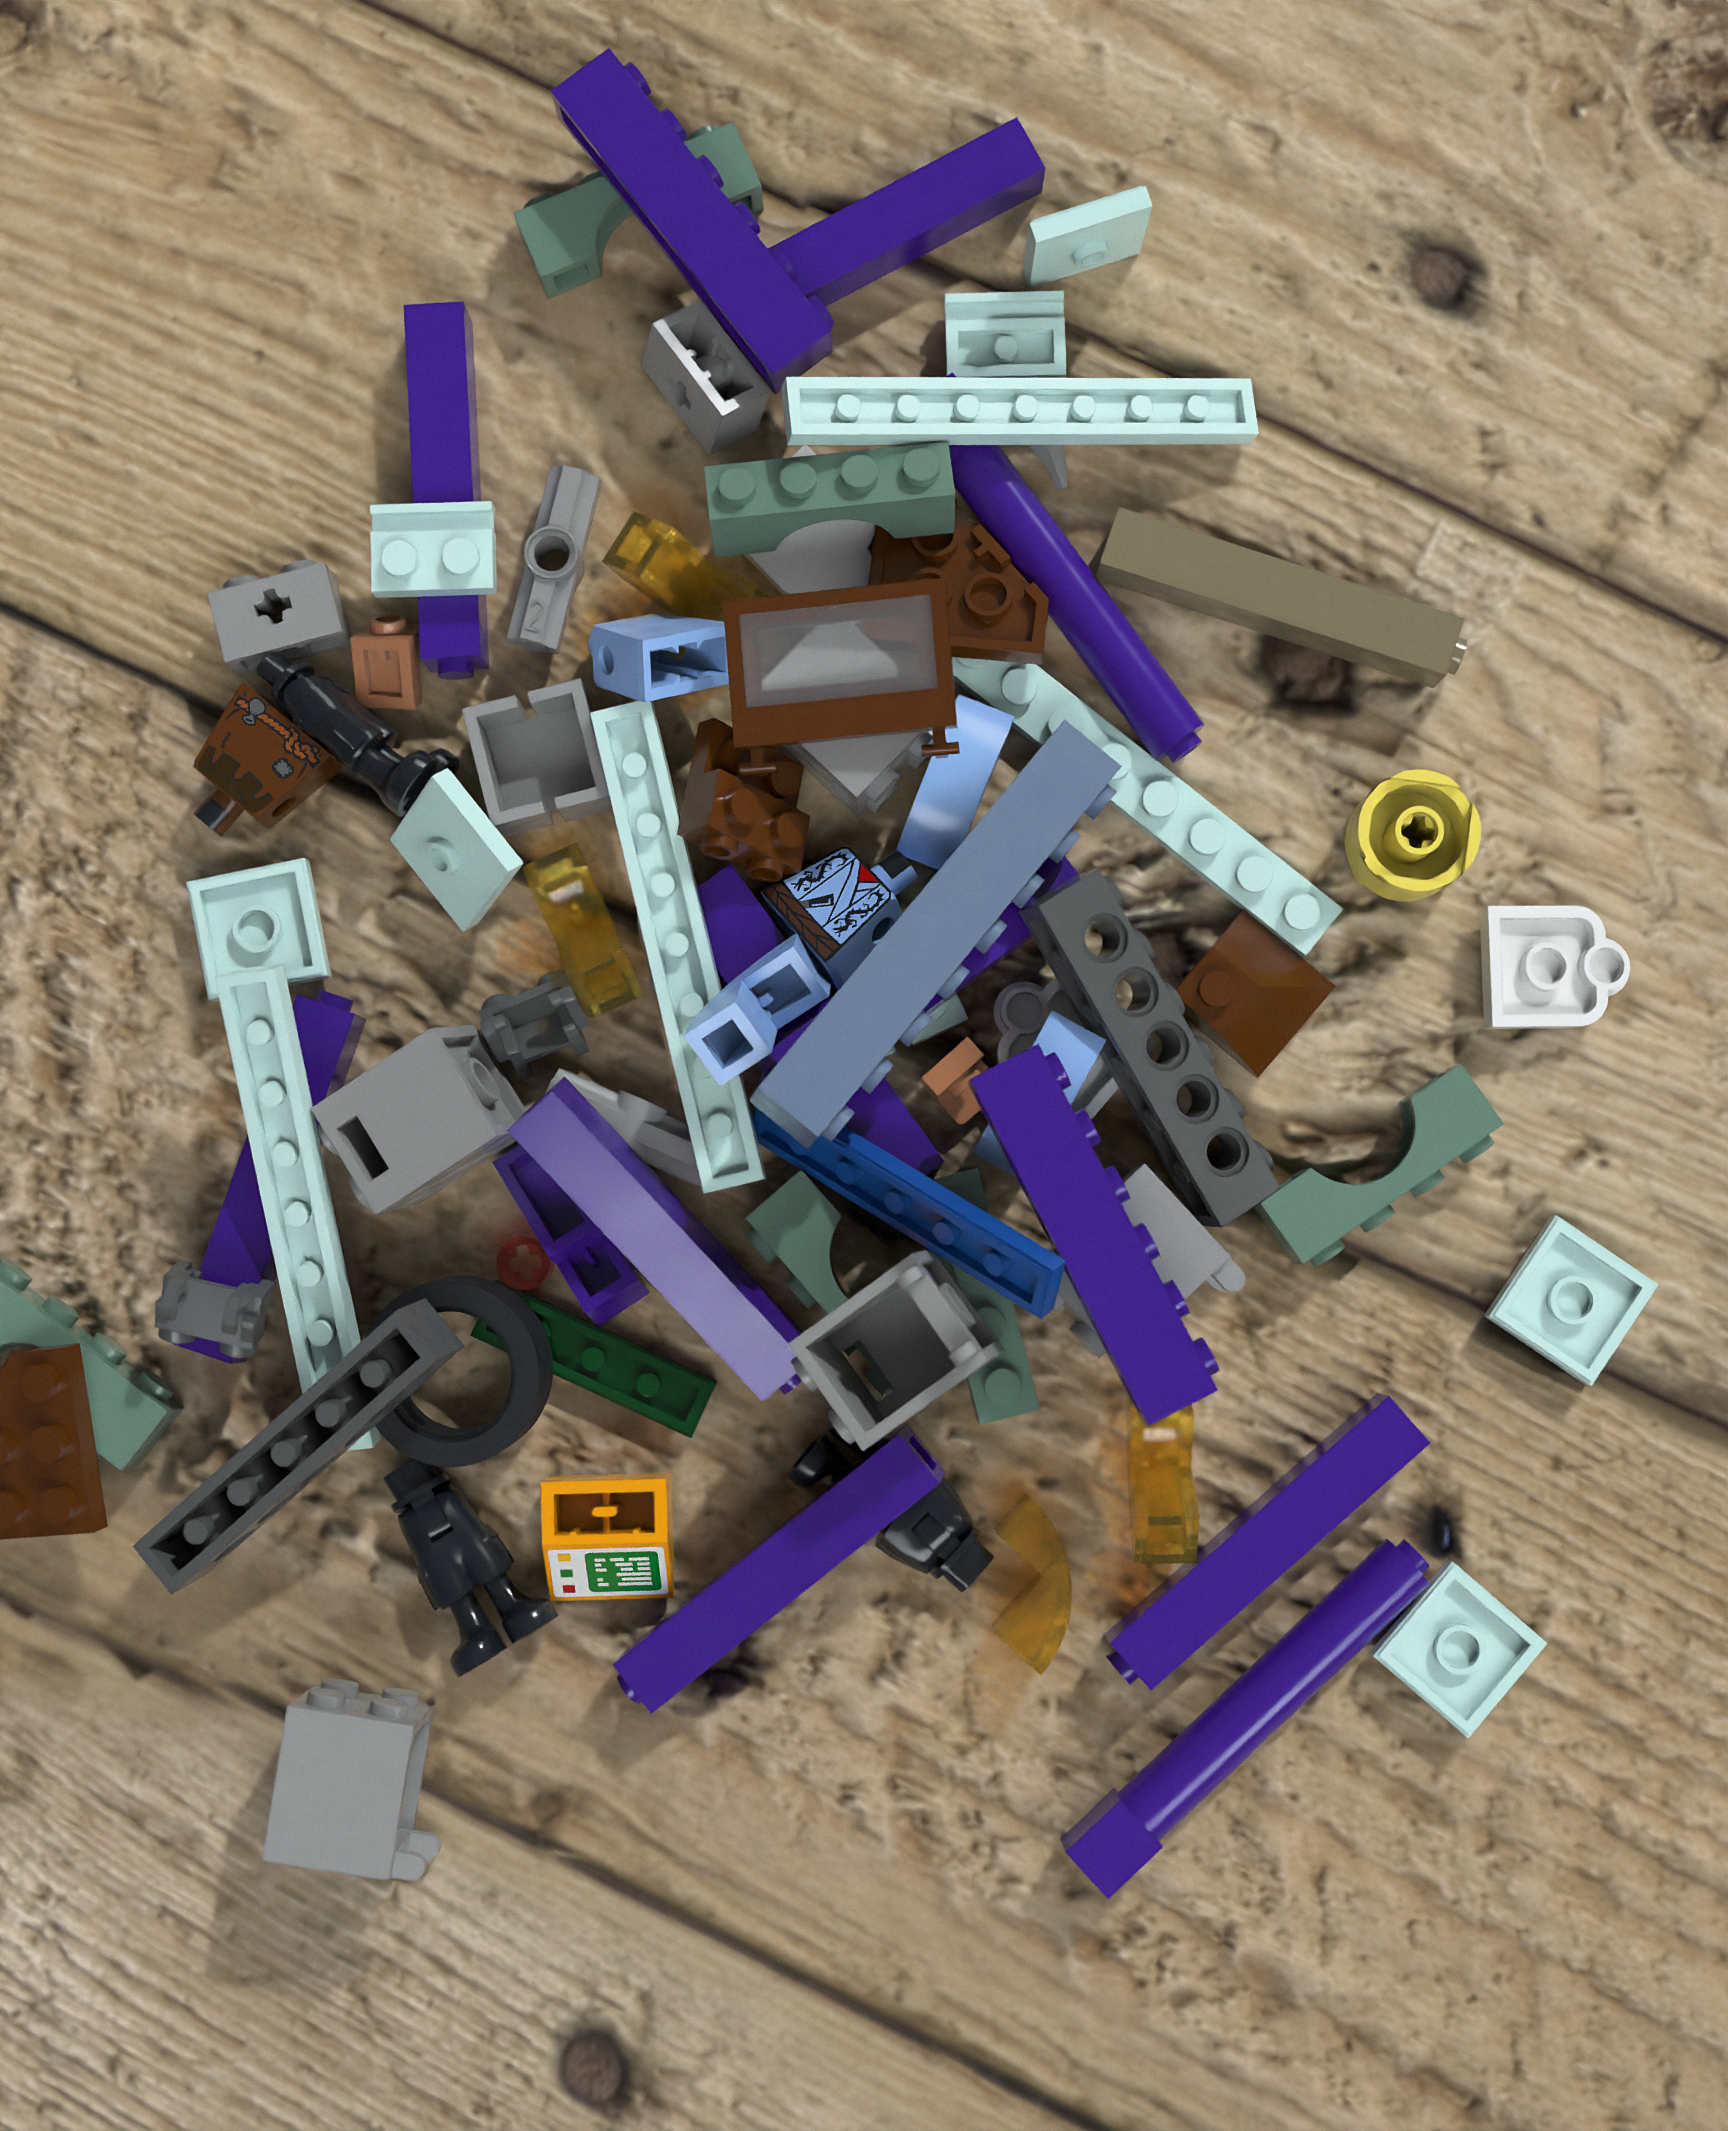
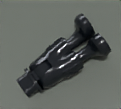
M269 654L258 664L256 673L273 686L271 695L278 705L293 718L292 722L299 729L305 731L309 736L317 738L330 749L351 773L358 771L378 793L382 802L397 816H404L409 811L433 775L447 768L455 775L460 760L448 750L437 749L430 753L418 750L410 753L405 758L396 753L392 748L398 738V732L368 711L350 692L327 677H315L314 668L308 663L298 662L293 664L281 654Z
M413 1459L384 1477V1481L396 1500L391 1505L394 1513H401L397 1516L398 1522L418 1565L416 1573L419 1584L422 1585L434 1610L441 1609L444 1611L450 1608L458 1624L460 1644L450 1658L451 1667L458 1678L508 1648L502 1636L491 1624L474 1596L473 1592L477 1586L484 1587L501 1617L502 1626L512 1644L517 1643L558 1617L552 1602L545 1598L531 1599L522 1593L512 1582L507 1572L511 1570V1564L515 1562L513 1557L499 1538V1534L489 1524L485 1526L463 1494L450 1483L451 1479L448 1473L439 1475L434 1465Z

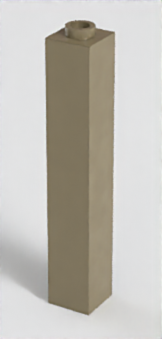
M1121 507L1117 509L1096 573V578L1100 581L1431 688H1435L1447 673L1456 674L1467 646V640L1459 638L1465 618Z

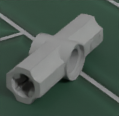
M567 465L550 466L535 529L524 547L526 564L507 640L509 643L529 651L542 654H559L575 589L584 576L585 564L583 557L602 485L600 477L594 476L584 469ZM556 549L569 553V560L562 569L546 571L540 568L543 556L549 551Z
M558 1068L545 1094L565 1076L646 1164L648 1163L664 1170L667 1174L694 1186L702 1187L686 1123L668 1116L670 1113L668 1110L622 1090L617 1094L599 1086L594 1081L571 1071L567 1072Z

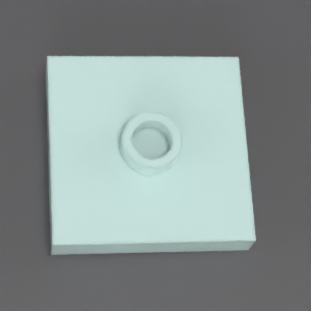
M1141 185L1031 220L1022 269L1028 288L1030 289L1140 254L1153 207L1146 186L1142 187Z
M448 768L430 778L389 839L462 932L479 923L524 864Z
M306 858L186 882L208 1000L213 1002L220 1001L215 976L227 971L284 964L288 986L332 978L310 862Z
M1551 1215L1484 1316L1583 1384L1592 1386L1659 1284L1557 1215Z
M1447 1559L1429 1581L1430 1585L1410 1603L1369 1653L1463 1735L1469 1738L1547 1645V1642L1453 1561Z

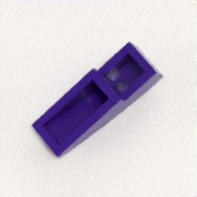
M520 1144L492 1162L548 1257L558 1266L584 1312L596 1324L601 1326L650 1293L630 1260Z

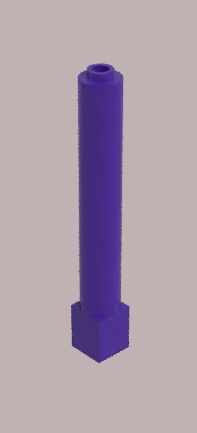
M952 372V373H950V374H949L948 376H946V377H956V376H955L954 373ZM949 445L954 487L987 532L1010 556V563L1029 584L1034 582L1049 598L1048 615L1154 759L1158 761L1168 756L1172 763H1175L1198 747L1202 741L1197 733L1205 724L999 445Z
M1387 1538L1383 1540L1119 1792L1113 1788L1061 1838L1065 1853L1107 1899L1163 1848L1160 1841L1430 1585L1423 1575L1430 1567L1427 1561L1405 1539L1397 1546Z

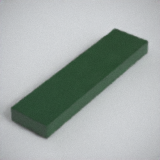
M495 1281L521 1297L539 1318L549 1339L554 1375L689 1438L693 1437L718 1381L505 1282ZM478 1319L470 1336L507 1353L498 1335L486 1323Z

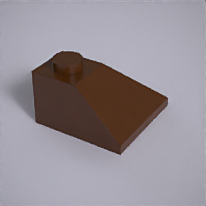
M1243 909L1175 990L1181 997L1185 1007V1013L1182 1016L1255 1078H1258L1336 986Z

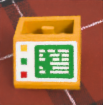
M672 1473L549 1476L541 1482L542 1550L551 1601L674 1598Z

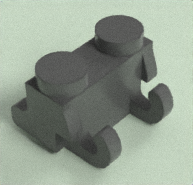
M555 970L544 974L539 979L537 987L518 995H493L484 1001L479 1011L483 1035L498 1062L502 1063L510 1059L522 1080L534 1075L530 1062L572 1045L577 1056L589 1052L587 1042L581 1030L590 1026L588 1023L589 1019L572 977L565 971Z
M178 1260L164 1275L162 1295L156 1301L154 1327L159 1328L158 1336L164 1341L175 1344L191 1343L196 1340V1337L219 1342V1350L227 1356L236 1358L254 1356L257 1353L258 1341L264 1334L266 1314L274 1298L276 1282L263 1279L259 1284L241 1283L238 1288L202 1280V1271L191 1269V1262Z

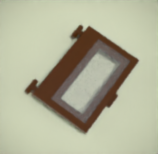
M945 578L722 601L734 748L736 750L750 749L751 762L739 763L741 776L753 774L755 777L767 776V773L778 772L777 760H766L765 747L932 731L933 744L921 745L922 757L935 756L936 759L949 758L948 755L960 754L959 741L947 742L946 729L958 728Z

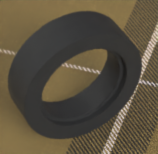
M450 1276L431 1281L399 1295L378 1314L370 1326L366 1337L396 1310L426 1298L437 1313L460 1312L471 1315L486 1323L501 1339L510 1360L511 1383L504 1405L490 1422L482 1426L466 1429L448 1427L426 1416L409 1395L375 1425L380 1434L392 1446L408 1457L439 1467H462L493 1457L515 1443L532 1428L544 1410L550 1394L553 1379V1359L549 1339L543 1325L531 1307L521 1297L507 1287L485 1278Z

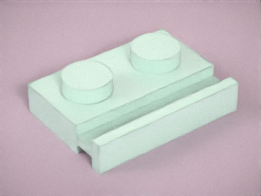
M1064 291L945 294L946 376L953 372L956 377L1025 378L1032 376L1036 378H1066Z
M492 501L370 505V514L372 516V532H370L371 592L376 598L497 594L496 534L494 532L495 507Z

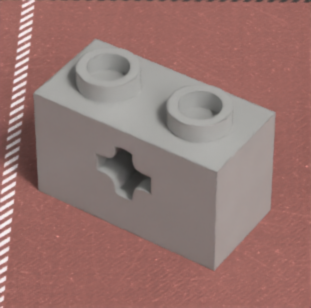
M702 300L652 323L641 366L707 454L710 456L757 432L771 391Z
M314 560L295 561L283 566L281 574L262 579L254 575L235 577L223 583L224 589L207 593L224 662L239 676L256 672L258 664L269 654H281L290 662L351 646L350 637L352 635L338 581L325 562L317 564ZM285 604L288 609L282 611L283 621L275 624L271 619L278 616L277 607Z

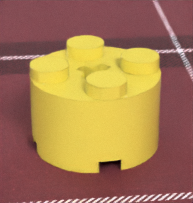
M1423 769L1407 770L1384 780L1360 801L1352 812L1346 827L1345 851L1354 879L1375 894L1390 900L1416 901L1434 895L1459 878L1477 855L1481 841V822L1474 804L1469 802L1455 781L1435 771ZM1408 825L1413 826L1412 834L1414 837L1422 838V842L1415 848L1409 845V839L1402 836L1401 833Z

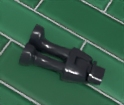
M832 1423L827 1427V1430L836 1439L853 1450L862 1459L887 1440L884 1437L862 1451L856 1441L851 1444L847 1443L839 1435ZM822 1433L797 1459L787 1472L786 1477L803 1489L819 1484L828 1487L852 1468L853 1465L840 1452L837 1446ZM944 1476L940 1484L883 1528L875 1540V1546L891 1558L921 1573L928 1574L930 1572L935 1579L943 1575L960 1592L965 1591L994 1558V1555L976 1539L979 1531L972 1526L973 1521L955 1489Z

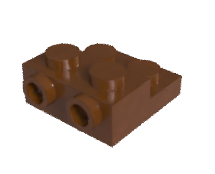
M716 718L700 722L698 724L677 835L699 845L700 851L709 857L729 860L746 868V874L756 880L777 882L782 879V876L800 872L810 815L797 809L804 765L770 747H765L766 760H777L778 772L767 773V776L755 777L753 774L741 776L739 763L751 762L750 749L736 750L734 748L733 727Z

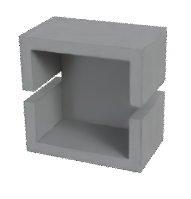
M581 678L527 692L530 704L538 717L527 719L525 710L516 695L462 709L489 820L504 838L554 825L551 813L559 812L565 822L613 810L590 715L593 710L589 694Z

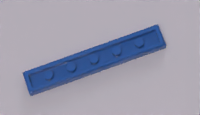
M754 1106L753 1125L757 1141L760 1145L1038 1318L1042 1319L1054 1309L1066 1260L845 1126L831 1142L820 1135L810 1148L807 1149Z

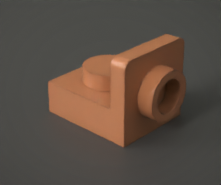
M381 614L371 617L370 622L350 637L356 700L365 708L415 710L422 703L417 644L420 642L419 623L406 622V616L401 614Z
M968 1037L929 1070L920 1081V1084L958 1125H964L981 1110L968 1085V1081L970 1078L989 1069L982 1061L984 1054Z

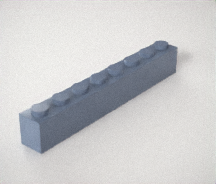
M1064 719L759 1085L749 1101L807 1149L810 1148L820 1135L831 1142L855 1113L845 1105L859 1087L870 1094L893 1067V1064L884 1056L899 1039L909 1047L932 1019L923 1009L933 996L938 993L947 1000L970 972L961 964L965 957L974 947L985 954L1008 926L998 917L1010 902H1013L1021 909L1044 882V879L1035 872L1046 858L1049 857L1058 864L1080 838L1081 835L1072 827L1082 814L1085 813L1094 820L1116 794L1117 791L1108 783L1122 766Z

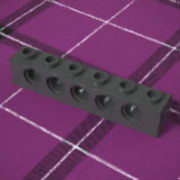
M1100 869L1077 874L1018 912L1085 1029L1106 1040L1099 1054L1189 1211L1202 1226L1223 1228L1281 1189L1272 1174L1274 1170L1273 1160L1265 1147L1252 1139L1242 1121L1245 1113L1240 1101L1229 1089L1223 1088L1212 1068L1215 1065V1060L1211 1050L1200 1037L1193 1035L1182 1016L1185 1013V1007L1181 997L1170 984L1163 982L1152 963L1155 955L1151 944L1140 931L1133 929L1122 910L1124 899L1117 885L1109 877L1103 876ZM1090 925L1094 926L1102 937V948L1097 956L1088 950L1085 943V934ZM1121 978L1128 982L1132 990V1001L1127 1009H1124L1116 998V986ZM1152 1031L1159 1036L1162 1043V1053L1156 1062L1149 1057L1146 1049V1042ZM1183 1084L1187 1086L1192 1096L1191 1107L1185 1115L1177 1105V1093ZM1213 1137L1218 1140L1221 1146V1157L1214 1167L1210 1164L1207 1157V1147Z
M426 1298L396 1310L134 1544V1549L171 1595L204 1577L465 1347L464 1344Z

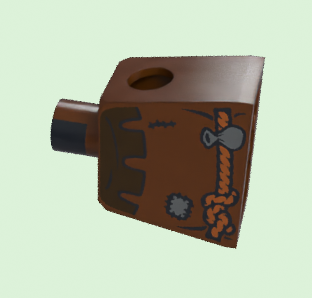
M243 682L235 692L194 761L193 767L216 787L193 814L221 837L244 811H247L267 828H271L335 776L343 766Z

